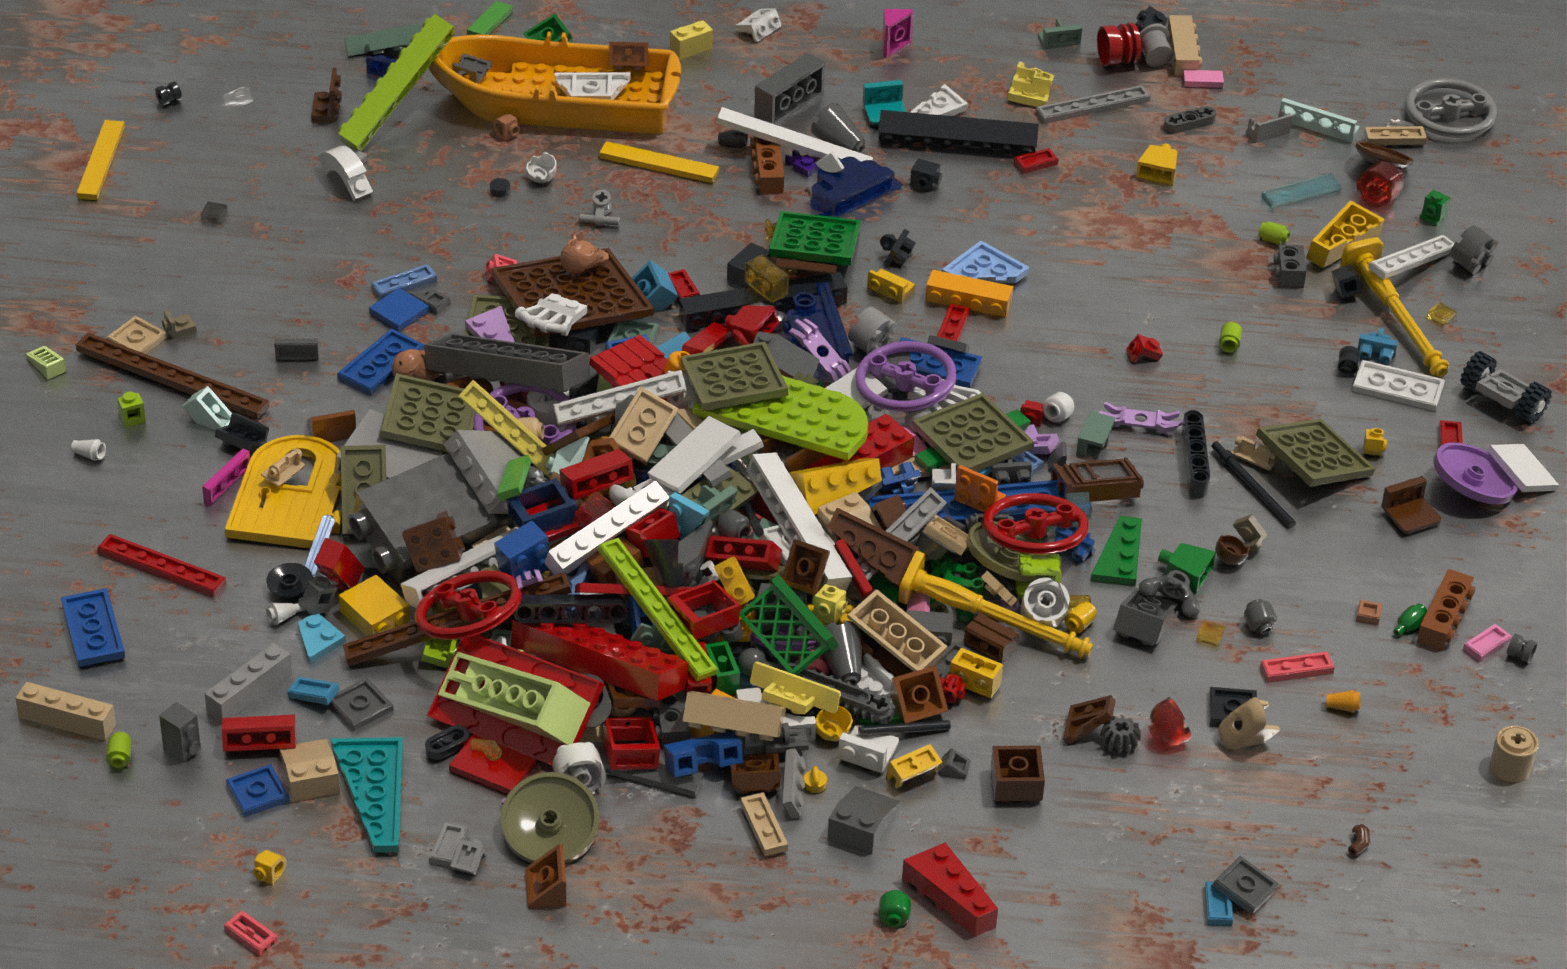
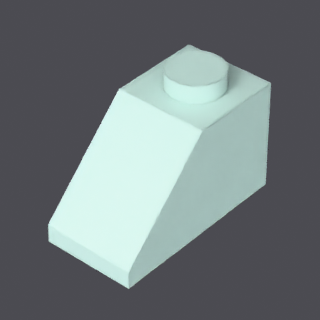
M209 386L193 394L182 406L197 424L213 430L229 425L232 413Z
M585 436L554 452V455L550 454L546 467L549 468L548 474L552 475L553 471L560 474V469L580 463L584 457L589 437Z

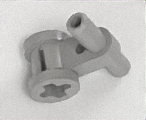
M604 189L593 193L592 199L595 215H579V222L594 223L596 226L620 224L619 217L605 216L611 212L612 207L610 203L611 195Z

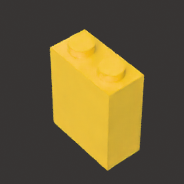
M377 575L339 594L340 612L366 636L404 625L410 621L409 604Z

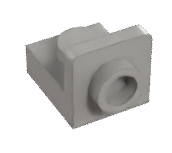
M468 838V840L460 839L450 867L457 871L476 875L481 857L486 856L487 853L482 842L473 838Z

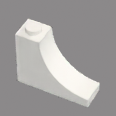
M760 687L736 690V699L770 704L768 701L761 699ZM785 713L783 723H788L789 729L806 728L807 740H815V716L803 717ZM750 733L749 737L743 736L745 747L764 745V741L759 739V734Z

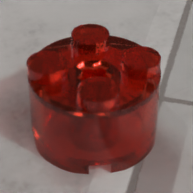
M1378 161L1360 174L1357 179L1356 188L1362 195L1360 198L1364 203L1374 208L1387 205L1401 194L1404 186V173L1388 162Z

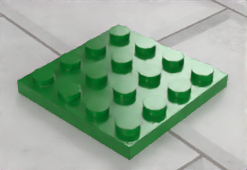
M780 211L769 248V256L781 259L792 258L798 261L810 260L822 264L826 262L835 263L839 266L851 265L861 220Z

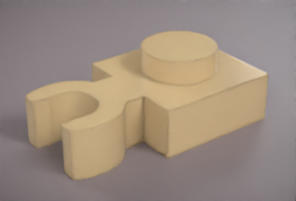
M988 571L981 577L987 583L984 587L993 596L998 593L1011 607L1018 602Z

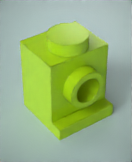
M126 392L123 394V397L117 398L118 415L124 428L146 423L144 403L139 393ZM137 413L136 416L128 418V415Z

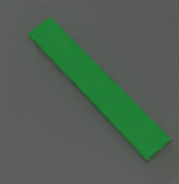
M1018 409L1006 414L1022 430L1028 428L1031 423ZM933 447L915 454L914 460L927 472L948 464Z

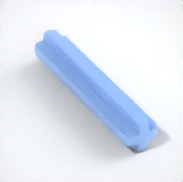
M330 515L322 516L304 565L311 571L312 577L316 575L318 570L314 560L324 539H329L335 523V519Z

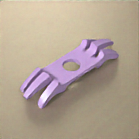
M806 318L803 321L798 319L794 321L803 333L793 328L788 332L795 336L801 345L806 347L813 356L820 359L819 364L824 369L823 372L830 377L832 383L838 380L836 372L841 378L851 372L846 360H843L836 353L814 323ZM819 346H823L828 350L826 357L818 355L817 348Z
M1108 402L1104 403V407L1110 413L1099 411L1101 414L1115 417L1113 426L1117 428L1120 425L1157 429L1160 433H1164L1183 425V421H1171L1179 417L1180 411L1165 413L1157 410V412L1127 409L1126 406L1115 407ZM1144 416L1147 420L1139 422L1135 420V417Z
M534 570L536 577L532 576L531 571L524 572L526 580L523 581L521 575L517 576L518 588L522 589L525 586L543 582L540 571Z

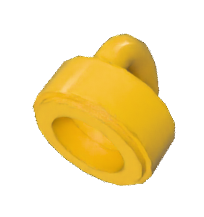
M813 766L812 770L804 775L805 789L807 791L820 793L826 789L827 776L824 772L818 770L817 766Z

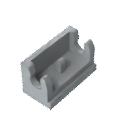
M1283 109L1279 111L1278 118L1262 123L1256 122L1255 125V118L1249 120L1246 133L1256 143L1289 134L1292 115L1287 113L1284 116L1285 110Z

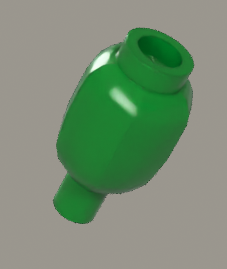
M1420 603L1409 606L1399 616L1397 620L1398 626L1393 630V633L1400 637L1404 632L1409 633L1416 630L1427 613L1426 607Z

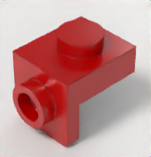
M1137 334L1126 348L1131 362L1134 363L1141 355L1157 361L1163 356L1160 344L1156 339L1147 338L1140 334Z

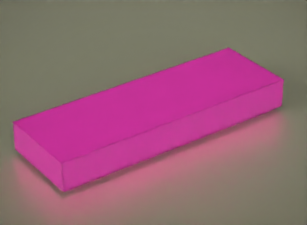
M242 449L202 486L205 504L212 505L245 474L250 461L248 450Z

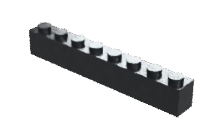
M881 110L878 137L885 142L900 140L906 144L922 142L923 145L928 146L934 143L941 144L943 147H953V145L964 149L979 147L985 151L1001 149L1002 152L1006 153L1020 151L1022 154H1028L1037 150L1039 124Z
M836 272L834 274L830 273L680 298L679 315L685 329L692 330L708 327L713 322L725 324L727 315H736L743 306L758 302L774 306L777 311H781L784 314L847 303L848 287L841 272Z

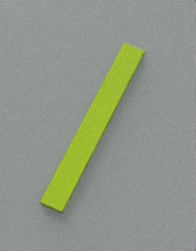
M616 538L599 544L597 550L676 655L679 656V659L689 662L688 671L694 679L699 681L716 675L718 668L620 539Z

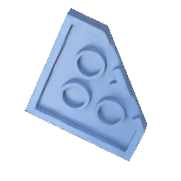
M979 241L945 266L942 272L995 283H1017L1029 274V267L985 242Z

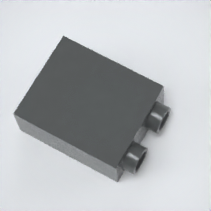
M448 452L357 492L354 510L348 516V522L355 537L359 540L366 538L373 547L372 558L379 572L382 574L390 572L400 586L401 583L421 574L416 571L403 539L402 533L405 529L434 520L438 513L447 510L448 515L453 516L457 528L454 531L457 538L461 537L464 543L465 550H462L464 553L472 549L471 545L495 532L497 518L494 514L487 512Z

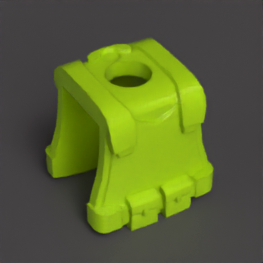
M1020 552L1019 570L1022 576L1050 575L1047 578L1061 583V558L1058 553L1026 554ZM1015 580V593L1018 595V599H1023L1024 593L1031 582Z

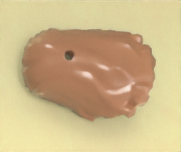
M573 234L571 240L561 251L560 260L562 267L567 272L579 274L608 261L609 254L600 250L599 247H594L590 242L584 240L577 241L576 234Z
M408 349L402 351L394 357L391 365L394 377L397 373L433 381L436 377L446 375V373L437 374L436 371L426 369L425 350Z

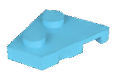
M676 492L669 496L668 511L675 514L680 533L679 538L682 540L701 525V521L708 516L709 510Z
M319 613L311 614L298 622V629L310 664L346 643V636Z

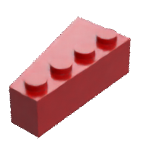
M946 842L903 860L902 880L907 884H913L917 888V892L923 897L927 895L932 899L938 909L941 911L945 910L951 914L952 920L971 935L977 937L996 928L997 906Z

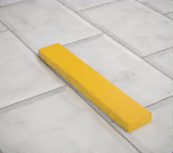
M104 120L77 190V199L98 200L125 128L124 121Z
M608 141L605 142L599 152V158L707 183H713L719 173V166Z

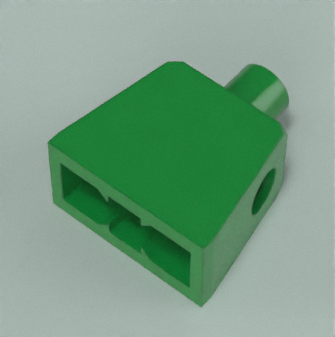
M1181 543L1174 553L1162 549L1158 562L1167 565L1166 574L1173 570L1185 573L1189 578L1191 591L1197 594L1214 567L1216 552Z

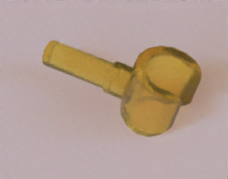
M766 219L765 223L767 226L764 229L767 237L771 238L776 224H771L770 219Z

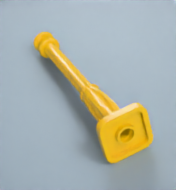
M1368 238L1346 245L1343 250L1340 268L1351 264L1358 275H1363L1371 290L1382 301L1384 306L1390 308L1424 357L1423 364L1426 367H1430V374L1438 377L1445 376L1449 368L1448 361L1442 359L1440 351L1434 350L1400 302L1399 294L1396 292L1389 277L1382 279L1368 268L1370 262L1381 258L1383 243L1380 238Z
M920 551L915 552L901 581L898 602L907 605L914 591L917 593L922 592L946 605L972 612V614L981 613L1062 646L1065 653H1068L1070 650L1077 652L1079 659H1082L1084 656L1089 657L1093 648L1089 637H1085L1084 640L1079 639L1074 631L1067 634L983 600L982 595H978L959 584L929 575L924 571L925 554Z

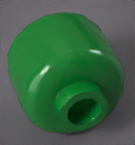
M891 890L884 893L879 901L878 916L880 921L893 928L905 925L911 915V899L900 890Z

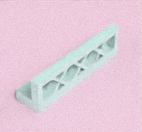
M1286 98L1281 100L1280 110H1285L1284 116L1287 113L1292 115L1291 124L1351 143L1359 132L1360 126L1356 125V120Z

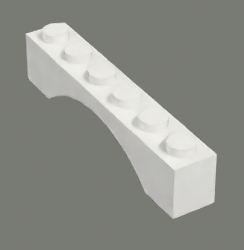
M654 481L548 551L544 563L554 575L566 572V575L597 551L599 544L610 541L624 532L627 527L656 509H665L669 496L657 481Z

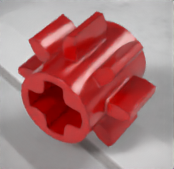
M948 674L946 679L940 677L946 702L955 703L957 698L962 700L966 693L964 690L966 684L963 683L962 678L955 674Z

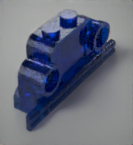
M849 156L840 160L844 169L839 172L818 170L817 183L812 186L810 206L814 210L823 211V213L819 214L820 216L838 218L902 187L903 184L894 178L895 172L890 168L882 167L872 160L861 162L857 158Z
M829 283L816 284L819 295L809 292L797 293L793 298L794 309L787 312V321H783L784 334H788L787 340L810 353L795 336L788 332L793 328L803 333L794 321L796 319L803 321L806 318L818 327L819 332L836 353L849 364V356H853V352ZM819 346L817 353L821 357H826L828 350L823 346Z

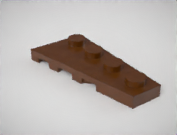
M838 507L826 529L838 540L844 539L849 549L898 589L915 552L919 550V547Z

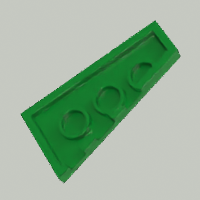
M1119 516L1091 573L1090 581L1136 586L1142 518Z

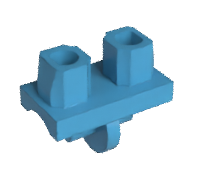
M1379 328L1378 333L1370 332V335L1361 333L1358 344L1360 358L1369 359L1372 352L1380 353L1379 360L1381 362L1390 363L1392 357L1396 356L1398 341L1392 340L1391 336L1384 335V328Z

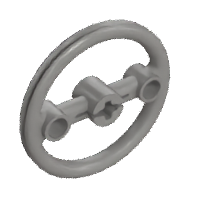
M1440 78L1421 82L1409 91L1405 103L1406 112L1415 124L1423 126L1424 130L1445 137L1463 138L1481 134L1494 124L1497 115L1496 104L1487 92L1474 84L1457 79ZM1451 88L1472 94L1470 100H1462L1457 95L1448 94L1443 97L1442 103L1432 104L1429 101L1422 100L1417 105L1414 104L1418 95L1431 89ZM1470 111L1474 115H1482L1485 111L1488 112L1484 121L1464 128L1446 127L1429 121L1431 116L1440 115L1446 121H1456L1459 119L1460 112Z

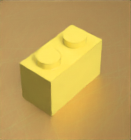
M703 20L670 31V50L677 54L679 60L713 49V29Z

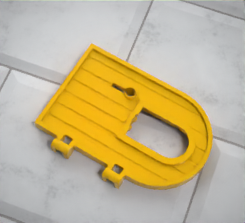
M308 435L283 436L259 447L248 463L225 527V537L311 548L321 518L324 515H330L335 519L331 533L340 534L342 512L336 510L339 498L342 497L341 475L334 472L336 456L340 450L324 439ZM292 449H300L302 456L316 460L307 486L283 483L277 487L261 476L272 464L278 462ZM266 499L263 508H260L263 505L262 500Z

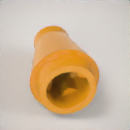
M1349 690L1327 694V708L1352 713L1360 711V692Z

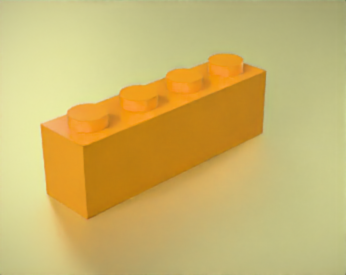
M932 270L926 284L925 301L948 306L954 304L969 307L972 311L1006 317L1012 303L1013 286Z

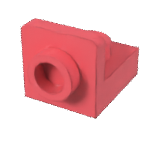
M494 253L491 260H488L484 270L487 274V280L492 282L494 279L491 275V268L517 264V260Z

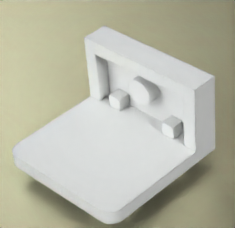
M856 725L851 734L843 732L839 738L838 759L883 773L899 744V738L889 734L859 736L858 727L862 725Z

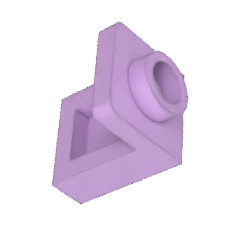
M1029 425L1025 430V433L1034 441V448L1028 450L1031 454H1049L1060 441L1057 434H1038L1035 425Z

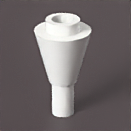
M269 603L266 609V617L273 625H278L296 613L306 611V609L300 603Z

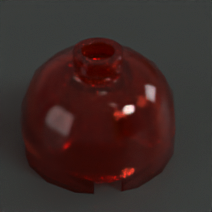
M1168 697L1154 706L1150 713L1151 725L1148 726L1154 739L1159 738L1162 743L1167 745H1179L1192 739L1189 726L1184 728L1185 723L1183 720L1185 718L1173 699Z

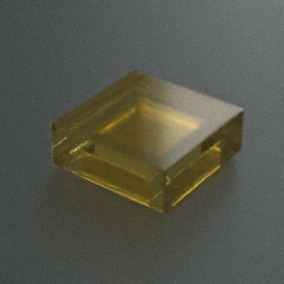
M1440 302L1428 310L1427 317L1445 326L1456 318L1457 311Z
M1203 620L1196 640L1218 647L1225 633L1226 626Z

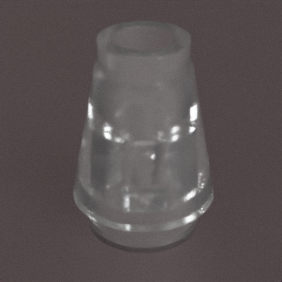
M249 86L239 87L223 95L225 106L249 105L250 102H253Z

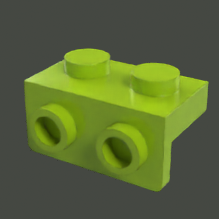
M433 638L425 641L421 661L448 668L457 650L456 644H459L461 639L442 640Z

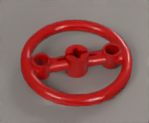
M1040 493L1016 494L1002 498L990 505L983 516V528L991 540L1004 548L1026 554H1054L1069 550L1084 540L1088 533L1089 525L1086 514L1074 503L1057 496ZM1030 504L1056 508V511L1047 513L1040 508H1031L1025 512V520L1015 522L1011 519H1002L998 522V525L993 524L994 517L999 512L1010 507ZM1073 522L1078 523V529L1073 535L1059 541L1032 543L1015 539V536L1025 534L1028 538L1040 539L1046 536L1047 527L1056 525L1061 528H1069L1073 525Z
M483 570L465 573L453 577L429 591L416 608L415 620L421 632L432 638L456 640L476 636L493 629L508 619L520 604L522 590L518 588L517 580L513 576L501 571ZM495 582L507 586L511 590V595L504 606L497 607L495 601L480 602L475 589L468 588L459 591V593L455 589L474 583ZM440 602L441 607L444 609L456 607L460 618L464 621L475 620L478 617L482 618V620L462 627L443 628L430 624L426 620V615L434 603Z

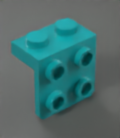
M902 80L863 84L862 103L871 125L879 126L881 110L907 112L902 101Z

